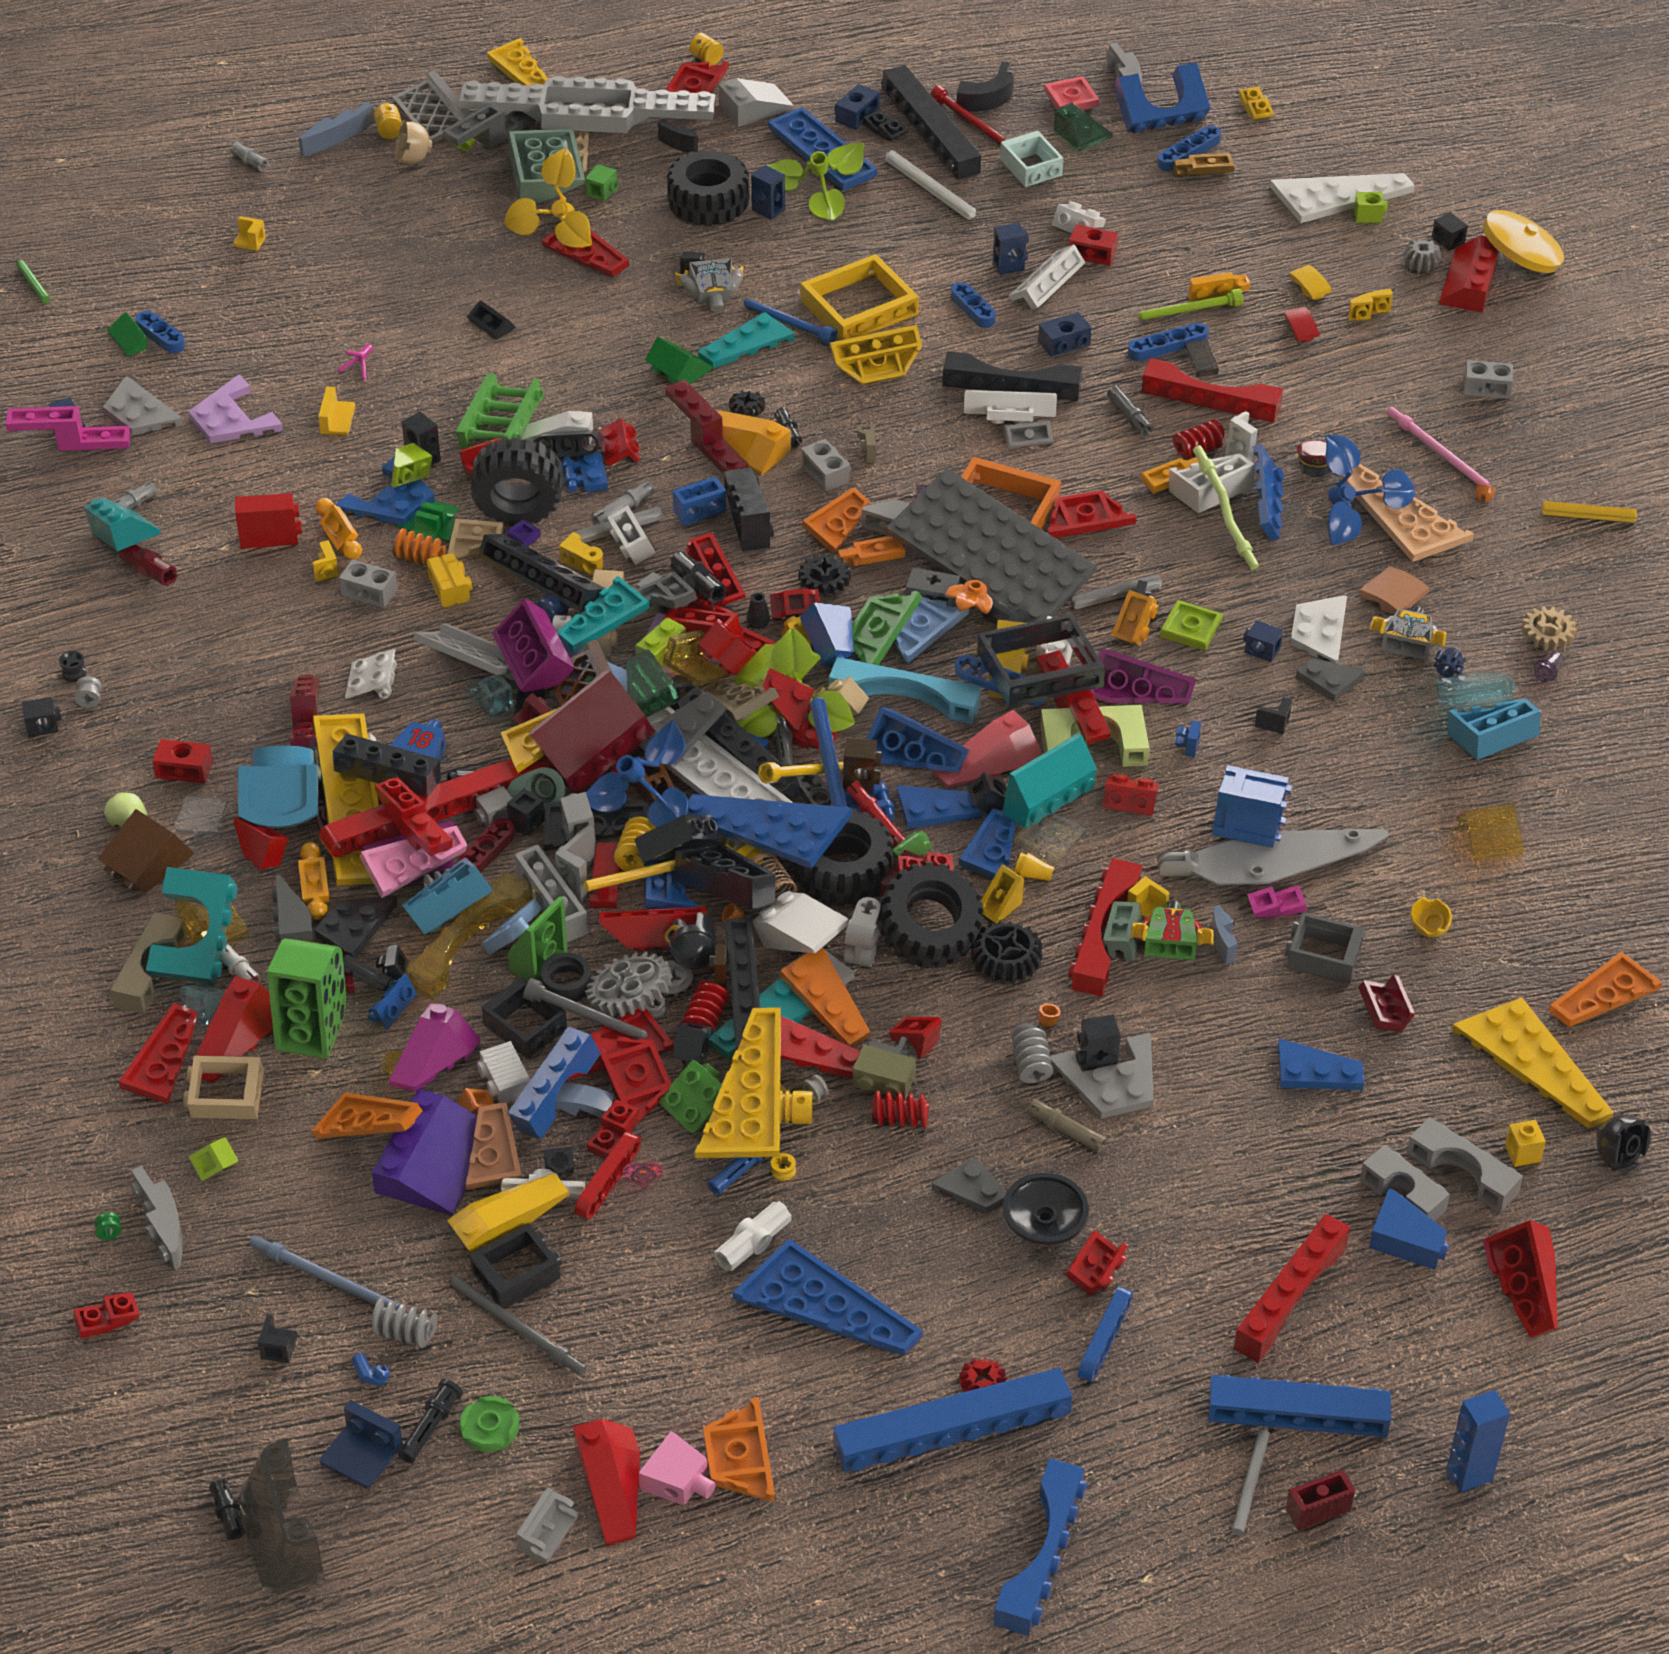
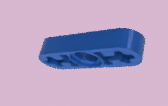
M957 282L952 285L951 299L978 326L988 328L995 324L996 311L969 284ZM968 304H978V305H977V306H970V305H968Z
M142 311L136 315V324L141 331L167 352L177 353L185 348L183 334L151 311ZM161 330L165 331V332H162V333H155V332L161 331Z

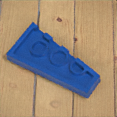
M1260 443L1253 446V453L1258 457V461L1254 463L1255 471L1259 474L1260 481L1256 482L1261 498L1258 500L1260 526L1269 539L1273 541L1280 538V528L1282 527L1281 512L1283 511L1281 498L1284 495L1282 488L1284 474L1282 469L1275 465Z

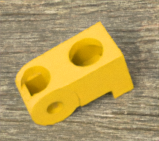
M573 532L559 545L560 562L589 575H594L595 569L603 570L602 550L581 542L580 535Z

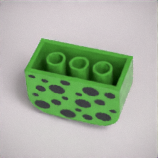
M284 938L267 970L275 1050L328 1059L346 1010L342 950L338 946Z

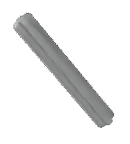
M657 506L633 513L640 526L662 519V511ZM610 521L574 531V533L581 536V542L587 543L612 535L610 530L613 529Z
M1158 574L1074 595L1071 597V605L1075 610L1124 598L1129 590L1136 591L1138 580L1148 581L1147 591L1160 588L1162 580Z

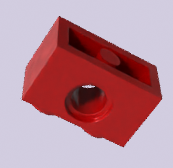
M1076 224L1069 239V246L1075 245L1084 261L1110 266L1117 252L1118 233Z
M160 739L152 762L155 777L158 779L205 784L213 764L210 744Z

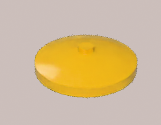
M1494 210L1488 214L1483 222V230L1488 240L1503 255L1515 263L1541 273L1555 272L1562 264L1564 254L1560 245L1546 230L1528 218L1506 210Z

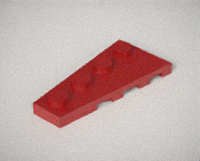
M591 229L592 245L588 247L574 248L566 246L557 239L555 231L541 240L543 247L611 277H614L630 266L629 259Z
M173 1003L118 1081L120 1088L169 1105L199 1019L198 1011Z

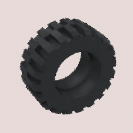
M712 149L710 151L698 150L695 153L693 151L689 152L686 156L682 155L674 161L667 172L669 207L676 216L682 217L688 223L693 222L694 225L706 224V226H712V224H724L726 221L731 222L736 216L739 217L749 204L748 169L736 156H730L728 152L724 151L717 152V150Z
M512 437L510 440L506 438L499 439L497 443L493 441L486 448L481 449L478 456L474 459L471 479L472 500L480 511H484V514L490 519L492 517L495 518L496 522H506L508 525L514 526L524 519L529 523H538L542 521V518L546 519L558 508L561 501L563 468L559 458L555 456V453L550 448L546 449L544 444L540 442L534 443L532 439L526 438L521 440L519 437ZM512 478L529 481L530 484L514 485L503 480Z
M852 809L853 815L812 869L794 862L796 880L806 893L809 892L812 898L816 900L822 899V902L828 905L836 903L837 906L845 907V904L855 906L862 898H874V894L878 896L881 893L882 880H884L893 866L894 844L889 830L877 818L872 819V815L869 813H859L857 809ZM836 852H850L862 858L852 862H836L826 858V856Z
M925 862L923 867H920L919 864L911 865L908 871L903 869L897 873L896 878L890 881L880 905V934L882 936L886 935L884 942L888 948H894L893 954L898 958H901V956L907 958L906 963L914 965V962L921 964V968L929 969L930 965H935V968L945 967L947 961L951 965L958 962L960 957H964L969 952L982 925L984 909L983 903L979 901L981 896L978 889H972L973 882L968 877L965 879L961 877L962 872L954 869L952 871L947 869L948 865L940 863L939 866H933V862ZM919 900L935 901L943 905L950 912L954 925L942 931L924 929L912 920L907 906Z

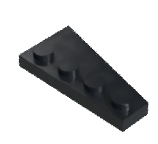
M545 802L543 846L544 851L560 848L568 843L563 829L560 802ZM625 802L621 808L611 813H602L591 808L594 817L595 840L622 835L625 824L631 818H648L649 802Z

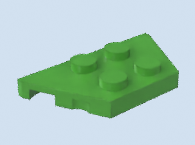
M912 591V594L908 596H900L898 593L887 596L869 597L852 623L853 649L862 662L874 665L880 664L923 598L918 591Z

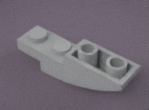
M1117 42L1109 44V53H1107L1106 58L1108 64L1115 70L1116 75L1121 77L1138 73L1142 83L1140 64L1134 53L1125 54Z
M139 1166L131 1170L134 1182L130 1183L136 1198L142 1197L144 1201L143 1207L146 1211L148 1222L145 1231L151 1242L156 1241L158 1243L157 1249L164 1262L169 1260L174 1270H176L181 1265L183 1239L174 1198L165 1180L153 1184L144 1168Z

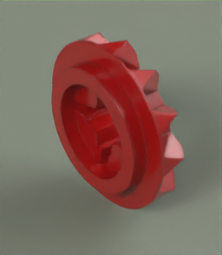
M987 1357L983 1360L973 1358L970 1363H964L961 1372H959V1383L964 1392L1006 1382L1005 1369L999 1366L998 1361H989ZM988 1373V1380L982 1379L977 1382L978 1374L984 1375Z

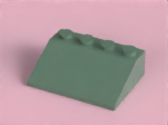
M573 129L509 131L508 153L519 199L529 198L534 200L535 203H542L558 196L554 185L547 184L544 181L541 170L544 161L549 156L564 148L568 149L573 157L575 178L569 187L563 188L559 186L561 193L563 194L585 184Z

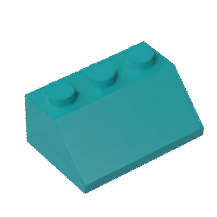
M106 498L95 499L90 502V505L84 507L92 533L116 551L161 534L158 527L135 511Z

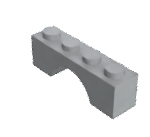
M1429 1117L1410 1136L1407 1155L1429 1169L1438 1165H1455L1465 1169L1477 1182V1199L1498 1213H1501L1519 1194L1523 1175L1519 1174L1514 1168L1500 1162L1490 1153L1484 1152L1473 1145L1468 1139L1449 1130L1444 1124L1438 1123Z

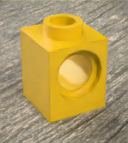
M1531 1120L1510 1124L1505 1147L1514 1167L1541 1162L1546 1140L1537 1121Z

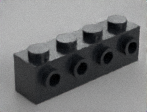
M348 733L333 750L334 771L378 784L398 777L415 794L428 797L441 780L440 759Z

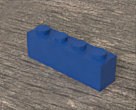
M1496 1390L1462 1402L1446 1466L1449 1480L1452 1483L1455 1482L1460 1492L1493 1481L1510 1417V1412Z

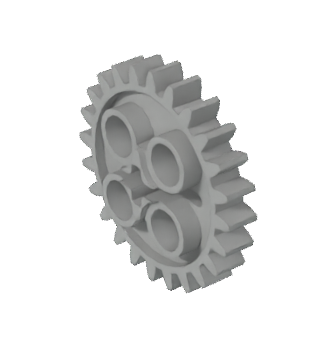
M636 952L631 958H628L627 955H624L621 961L615 958L613 960L614 964H604V970H596L598 976L591 977V983H588V990L585 993L591 1008H594V1010L604 1014L609 1013L611 1017L619 1013L623 1017L629 1011L631 1015H634L636 1009L644 1011L645 1005L653 1006L654 999H662L661 993L668 992L667 986L672 985L670 979L673 977L667 961H664L662 956L657 958L655 953L648 956V953L645 952L639 957Z

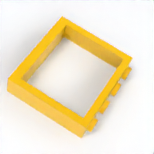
M876 254L801 283V301L825 326L837 329V339L839 341L870 334L919 314V296ZM875 276L897 299L843 319L822 295Z

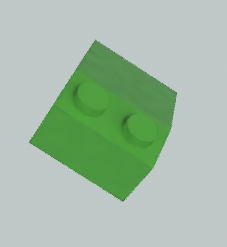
M559 896L526 929L516 944L511 947L508 953L510 972L523 977L527 981L531 978L539 981L540 968L544 961L552 955L568 952L564 898Z

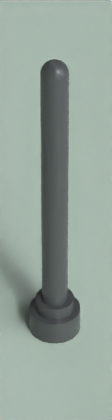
M531 978L526 985L523 994L524 999L532 1002L544 1000L633 1038H647L645 1030L546 990L541 981Z

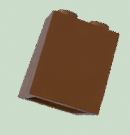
M135 809L98 857V860L105 865L103 870L115 879L119 875L123 878L121 882L134 891L138 888L147 893L165 878L167 867L178 868L194 852L174 833Z

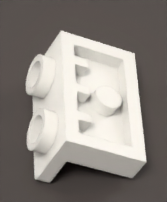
M1246 411L1230 420L1225 456L1240 453L1253 462V446L1256 443L1258 430L1248 424L1249 413Z

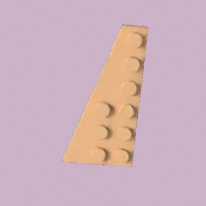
M1361 464L1356 468H1352V475L1344 483L1353 486L1355 491L1384 488L1382 481L1379 480V475ZM1337 476V477H1338L1339 480L1341 481L1344 476ZM1384 492L1355 496L1412 562L1473 541L1474 533L1469 530L1464 532L1459 529L1456 522L1451 519L1446 521L1437 515L1438 511L1415 497L1407 506L1393 509L1384 504Z

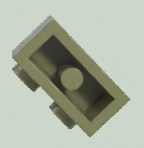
M863 1045L853 1067V1086L865 1091L876 1092L878 1090L883 1095L890 1091L892 1098H896L898 1092H901L905 1100L915 1078L916 1058Z

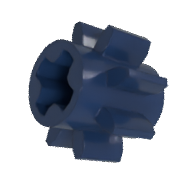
M1446 647L1444 652L1438 650L1433 667L1437 668V672L1441 676L1452 678L1454 673L1461 675L1466 658L1462 657L1458 649Z

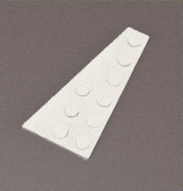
M1404 173L1278 179L1270 181V188L1300 223L1354 209L1356 192H1382L1383 199L1387 200L1413 193L1415 185Z

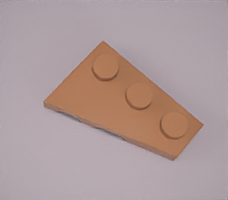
M507 1102L481 1106L478 1109L466 1190L501 1184L504 1178L522 1179Z

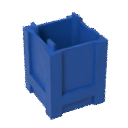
M1228 765L1218 793L1212 835L1273 848L1275 841L1280 842L1282 834L1277 833L1279 826L1285 825L1287 819L1282 817L1283 809L1287 805L1285 801L1286 792L1290 793L1292 789L1291 785H1287L1288 777Z

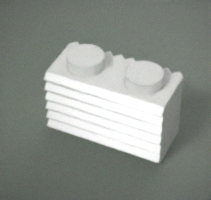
M509 1041L479 1051L480 1061L477 1062V1067L481 1077H487L488 1079L487 1088L491 1097L496 1096L499 1103L507 1102L509 1104L510 1101L514 1102L530 1082V1078L512 1042Z

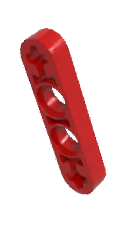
M630 1132L624 1133L579 1196L574 1208L575 1215L590 1220L595 1215L636 1157L641 1146V1137Z

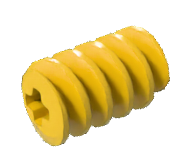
M634 817L625 824L614 853V860L623 871L644 867L645 863H642L634 838L657 828L648 818Z

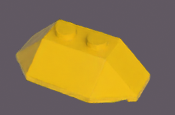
M917 324L830 342L835 365L861 385L905 376L923 346Z

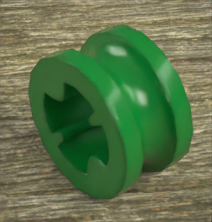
M103 1213L94 1220L95 1233L99 1239L110 1240L121 1234L120 1218L117 1214Z

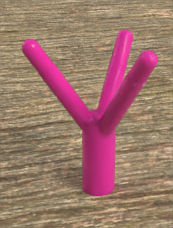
M366 344L359 352L347 350V355L355 357L338 368V372H342L358 361L361 364L362 380L365 381L367 379L365 358L373 351V346Z

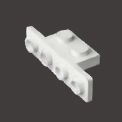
M966 390L964 413L987 414V420H991L995 424H1003L1005 421L1023 424L1028 423V421L1033 422V416L1055 417L1057 395L1055 393Z

